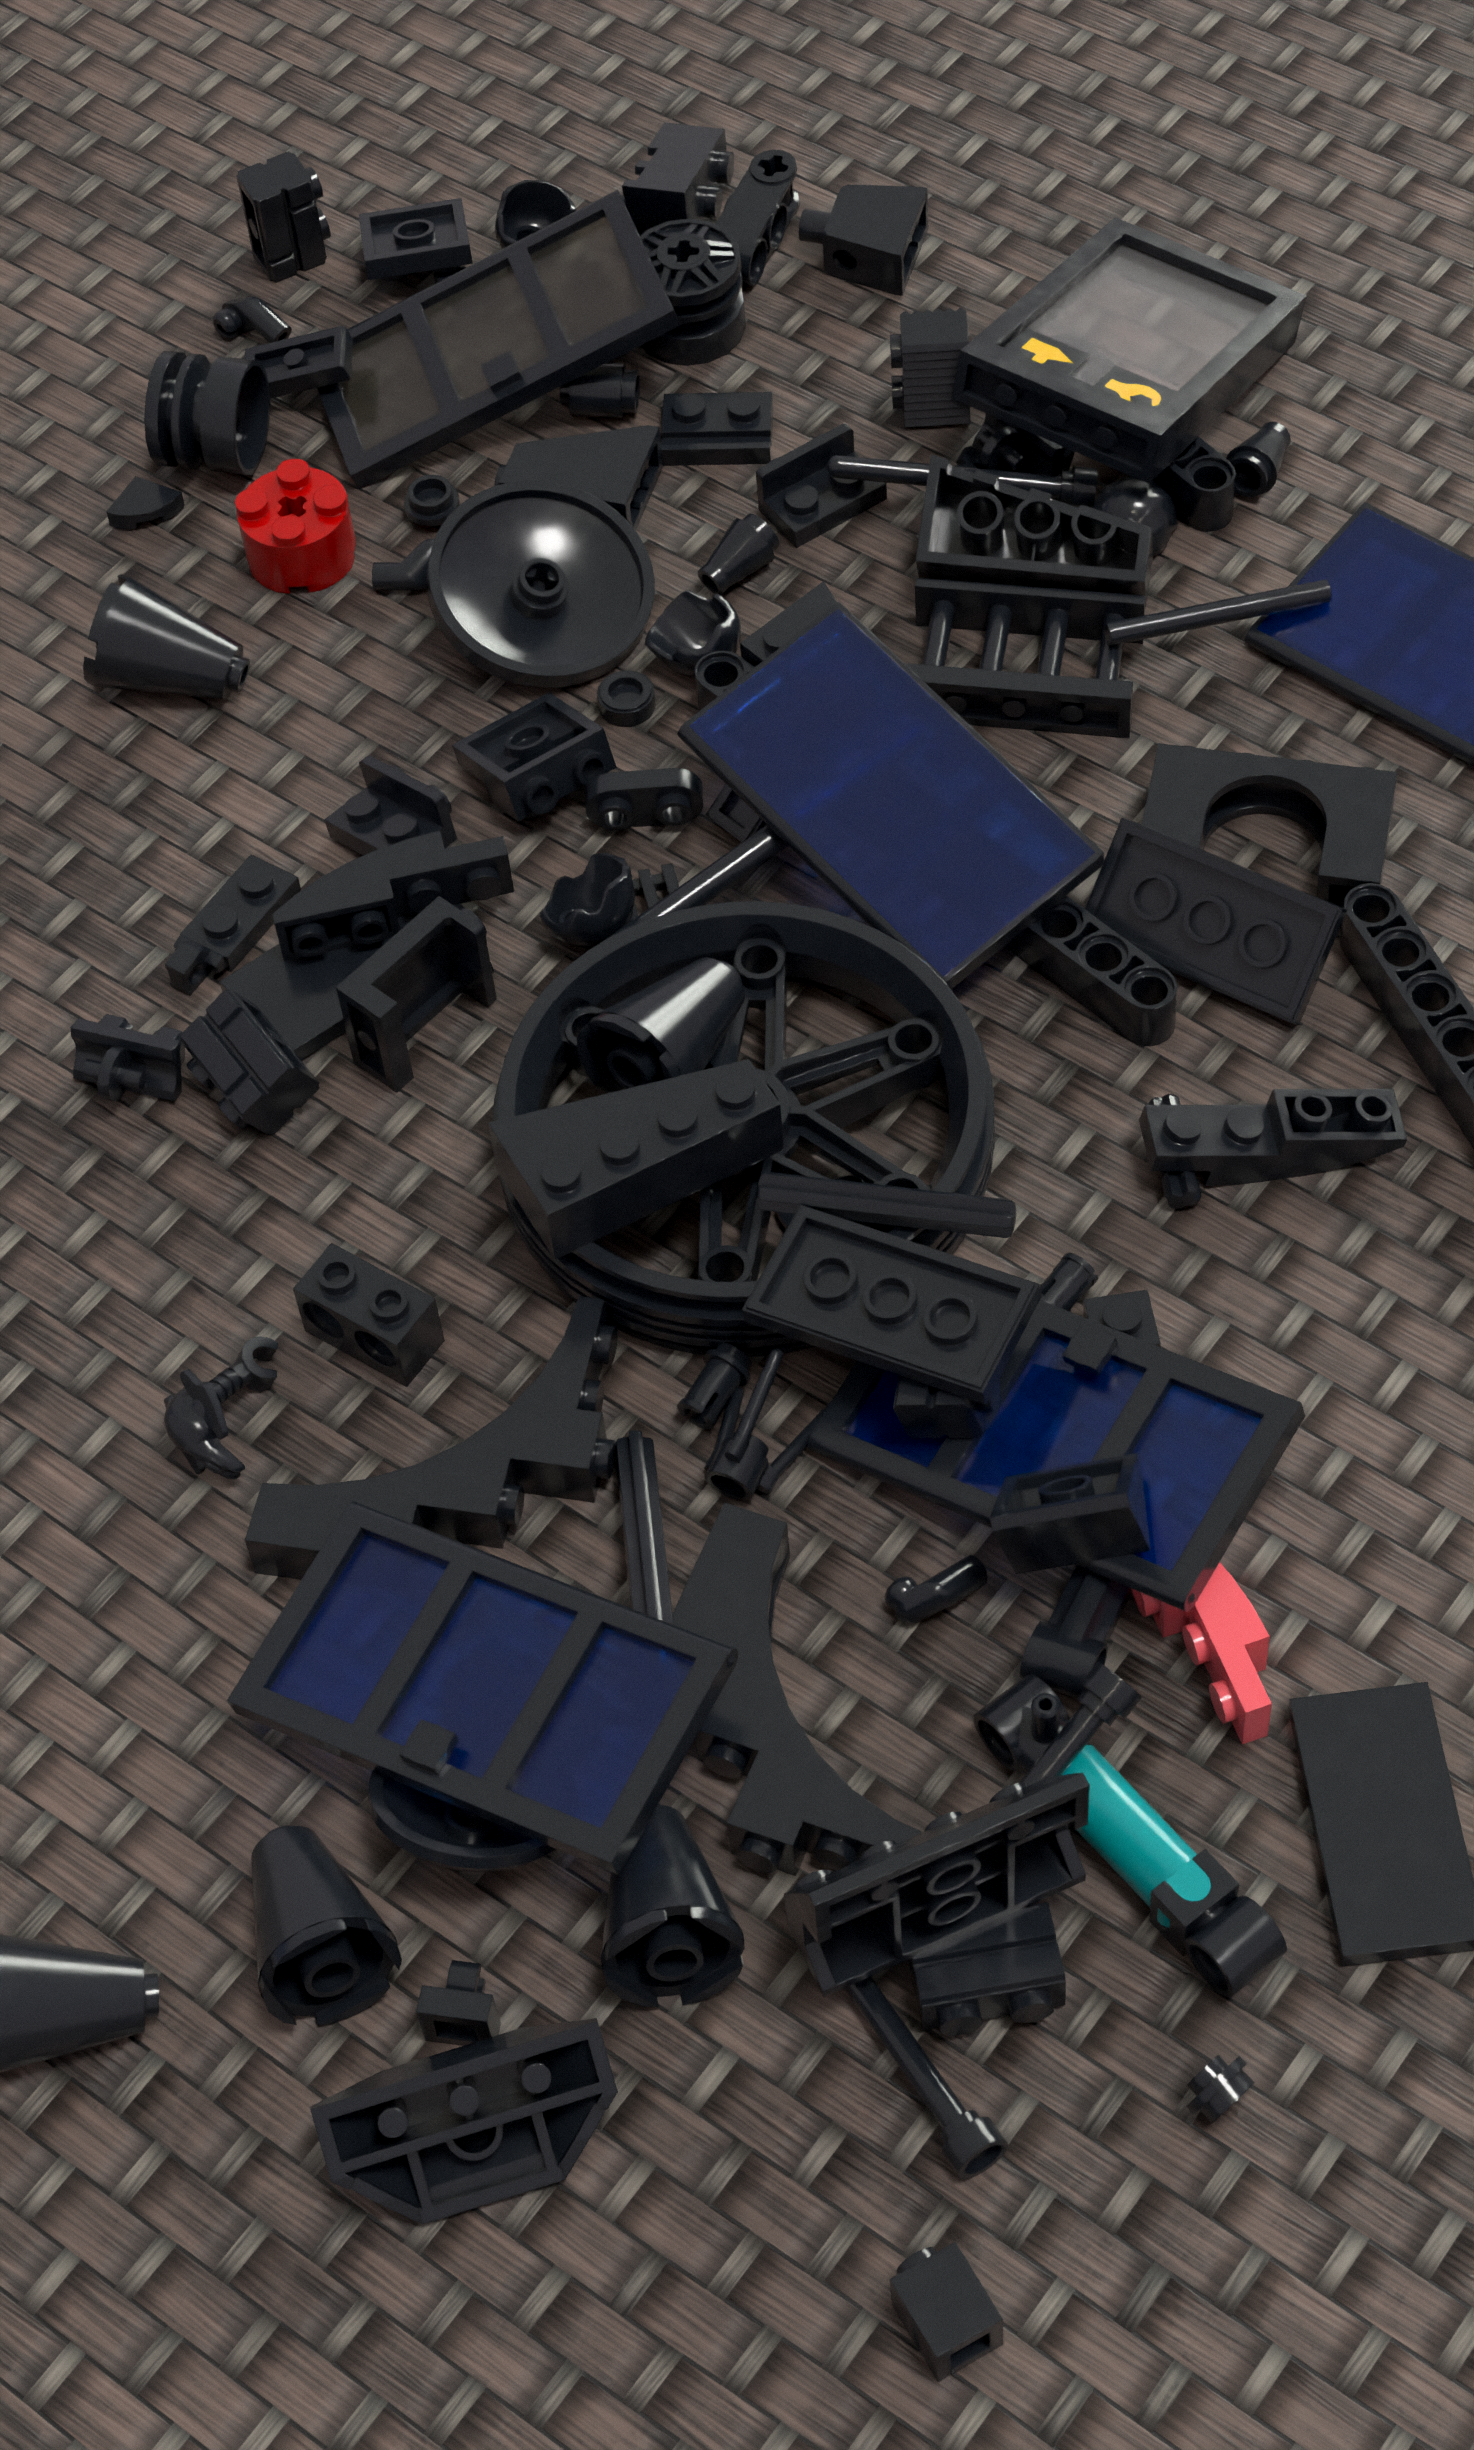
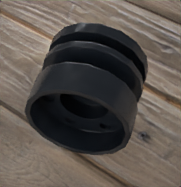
M695 219L674 220L648 229L640 237L681 325L642 344L641 347L648 355L664 363L682 366L705 364L727 355L740 343L746 329L741 258L738 242L726 229L709 221ZM629 267L633 313L647 307V304Z
M163 351L156 359L151 371L145 400V438L149 455L153 462L159 466L177 467L180 464L182 468L198 469L205 461L210 471L252 475L259 467L265 451L270 420V388L266 369L261 361L219 356L211 365L206 355L190 353L186 356L185 353Z

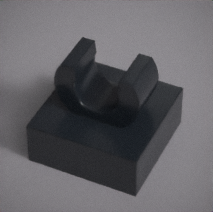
M452 1960L446 1988L422 1985L416 2014L425 2041L464 2046L499 2035L501 2026L499 2014L493 1995L484 1993L486 1982L485 1979L479 1978L481 1972L480 1963Z

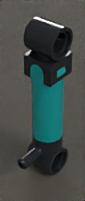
M1034 1674L1024 1676L974 1714L973 1717L974 1725L980 1738L993 1756L1011 1771L1020 1770L1024 1775L1070 1720L1058 1696L1042 1679ZM1088 1742L1062 1774L1083 1773L1090 1784L1088 1824L1076 1829V1831L1150 1908L1149 1921L1182 1956L1188 1954L1197 1971L1213 1989L1224 1997L1231 1998L1287 1952V1945L1282 1932L1274 1920L1257 1902L1247 1896L1240 1895L1238 1897L1240 1884L1206 1849L1197 1854L1100 1752Z

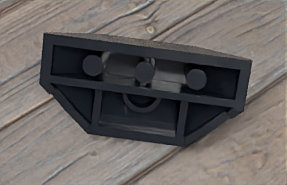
M594 2018L519 2028L389 2068L310 2106V2110L331 2182L348 2190L351 2189L420 2224H426L565 2180L591 2138L605 2110L609 2108L617 2095L618 2090L598 2020Z

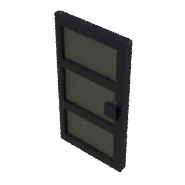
M618 189L347 329L353 338L351 380L318 387L317 389L350 476L359 489L681 325L625 205L626 199L619 193Z

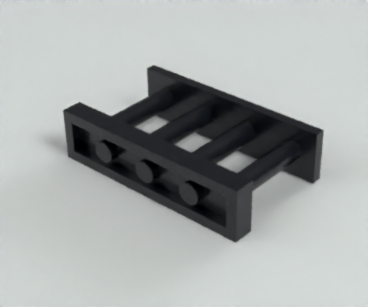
M916 578V626L929 628L922 664H905L969 725L1130 738L1133 682L1118 680L1123 644L1107 645L1104 636V624L1144 616L1146 596ZM952 629L986 631L979 669L945 666ZM1009 633L1043 636L1037 674L1002 671ZM1066 638L1100 640L1095 679L1060 676ZM1144 639L1128 643L1143 644ZM917 717L912 719L913 721H920Z

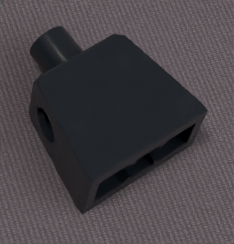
M847 184L841 187L831 212L806 208L803 210L799 223V240L823 244L824 271L829 276L903 296L929 229L928 189L915 186Z

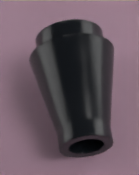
M1277 422L1265 423L1258 432L1228 453L1226 459L1235 468V492L1245 497H1255L1270 491L1274 487L1285 450L1291 442L1290 434L1283 425Z
M749 513L743 519L736 518L707 562L698 570V577L708 590L714 594L722 595L734 584L774 560L773 552L780 545L779 539L772 528L757 515Z

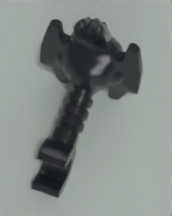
M263 1336L251 1338L239 1352L234 1364L220 1372L210 1381L202 1382L190 1369L182 1371L180 1379L184 1387L174 1396L170 1395L164 1399L166 1407L164 1426L168 1437L183 1452L196 1474L204 1472L206 1467L215 1474L235 1480L240 1477V1472L245 1470L244 1464L220 1442L221 1439L228 1436V1428L221 1405L245 1386L255 1391L270 1389L277 1378V1371L262 1368L253 1359L270 1361L278 1349V1342Z

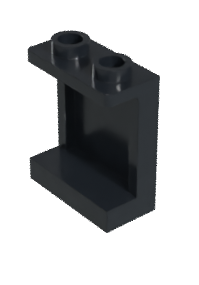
M438 896L336 987L353 1062L396 1093L414 1078L407 1041L462 993L468 994L485 1007H489L497 1000L493 980L494 969L490 962L486 941L487 931L476 914L466 908L459 910Z

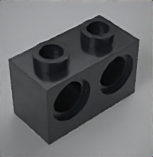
M333 1243L327 1247L293 1288L306 1332L406 1387L409 1386L445 1341L435 1298Z

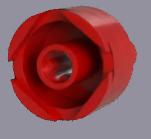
M289 459L280 463L275 471L256 479L236 496L237 520L250 572L264 587L278 593L290 594L289 587L307 586L308 593L321 591L340 581L352 568L355 560L356 537L347 493L339 480L331 474L309 467L308 463L302 459Z

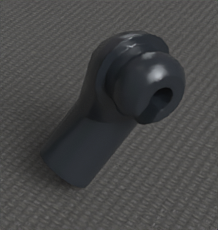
M254 296L234 299L224 303L222 310L215 313L213 317L214 328L225 338H233L238 332L245 333L256 330L264 339L272 343L287 339L292 331V328L264 301Z

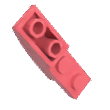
M1145 1500L1151 1551L1133 1555L1172 1571L1193 1535L1176 1520ZM1219 1562L1201 1595L1189 1612L1131 1588L1141 1615L1143 1617L1153 1616L1162 1637L1165 1638L1182 1632L1184 1643L1192 1662L1196 1666L1205 1664L1213 1683L1209 1684L1211 1701L1220 1721L1223 1724L1232 1722L1242 1744L1268 1736L1272 1703L1257 1672L1266 1669L1270 1636L1253 1605L1225 1567Z

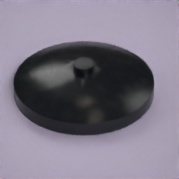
M548 481L509 482L493 486L468 498L441 525L431 548L427 569L426 586L430 608L437 625L450 644L464 658L483 671L500 679L531 687L552 688L572 686L600 677L614 669L629 656L640 642L649 621L655 594V579L650 556L643 541L630 523L618 511L596 496L578 488Z

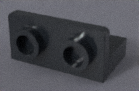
M846 423L816 436L813 440L779 458L771 460L756 471L759 511L796 548L887 500V483L834 478L828 473L827 462L831 457L835 455L859 457L854 451V431Z
M370 755L359 762L367 787L351 797L343 806L324 819L330 838L363 856L403 840L437 831L441 832L444 849L457 839L450 817L452 812L451 804L447 796L438 787L426 785L407 775L398 766H389Z

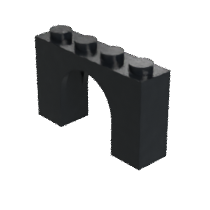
M1158 743L1142 825L1204 850L1208 839L1220 826L1238 817L1253 814H1271L1290 819L1306 828L1315 837L1321 848L1322 857L1316 897L1344 908L1345 897L1351 889L1362 884H1381L1393 813L1397 772L1377 770L1370 767L1319 763L1311 760H1294L1252 753H1236Z

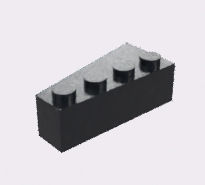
M931 454L916 555L919 578L1146 596V608L1153 559L1151 527L1085 505H1081L1078 508L1052 499V494L1034 488L1027 491L1000 482L998 476L977 469L973 473L952 466L950 460Z

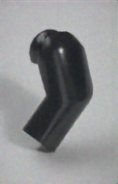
M427 539L421 542L401 563L374 562L372 567L373 589L426 590L427 569L434 539Z
M969 1555L917 1585L912 1577L904 1576L896 1579L886 1590L885 1602L888 1607L896 1611V1619L904 1623L917 1624L956 1604L985 1586L988 1579L987 1570L977 1557Z

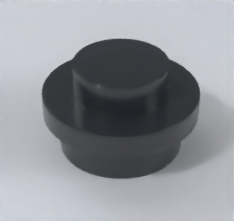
M425 475L414 480L410 484L404 499L406 515L411 521L422 526L443 524L447 517L460 505L456 489L446 478L439 475Z
M1218 2054L1187 2084L1196 2095L1186 2106L1193 2115L1200 2110L1213 2123L1255 2083L1242 2069L1247 2065L1245 2060L1238 2056L1228 2065Z

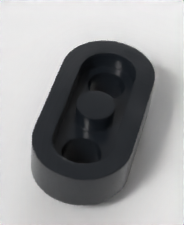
M681 768L601 774L593 778L586 787V814L594 824L609 830H621L630 827L682 825L695 819L702 812L703 784L695 773Z

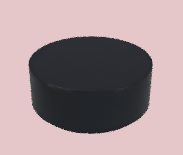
M629 670L615 672L607 676L598 687L599 712L603 719L612 725L619 727L636 726L648 720L655 711L654 685L646 675L640 672Z

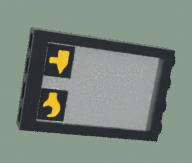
M1115 217L960 350L952 399L1150 484L1295 343L1307 296Z

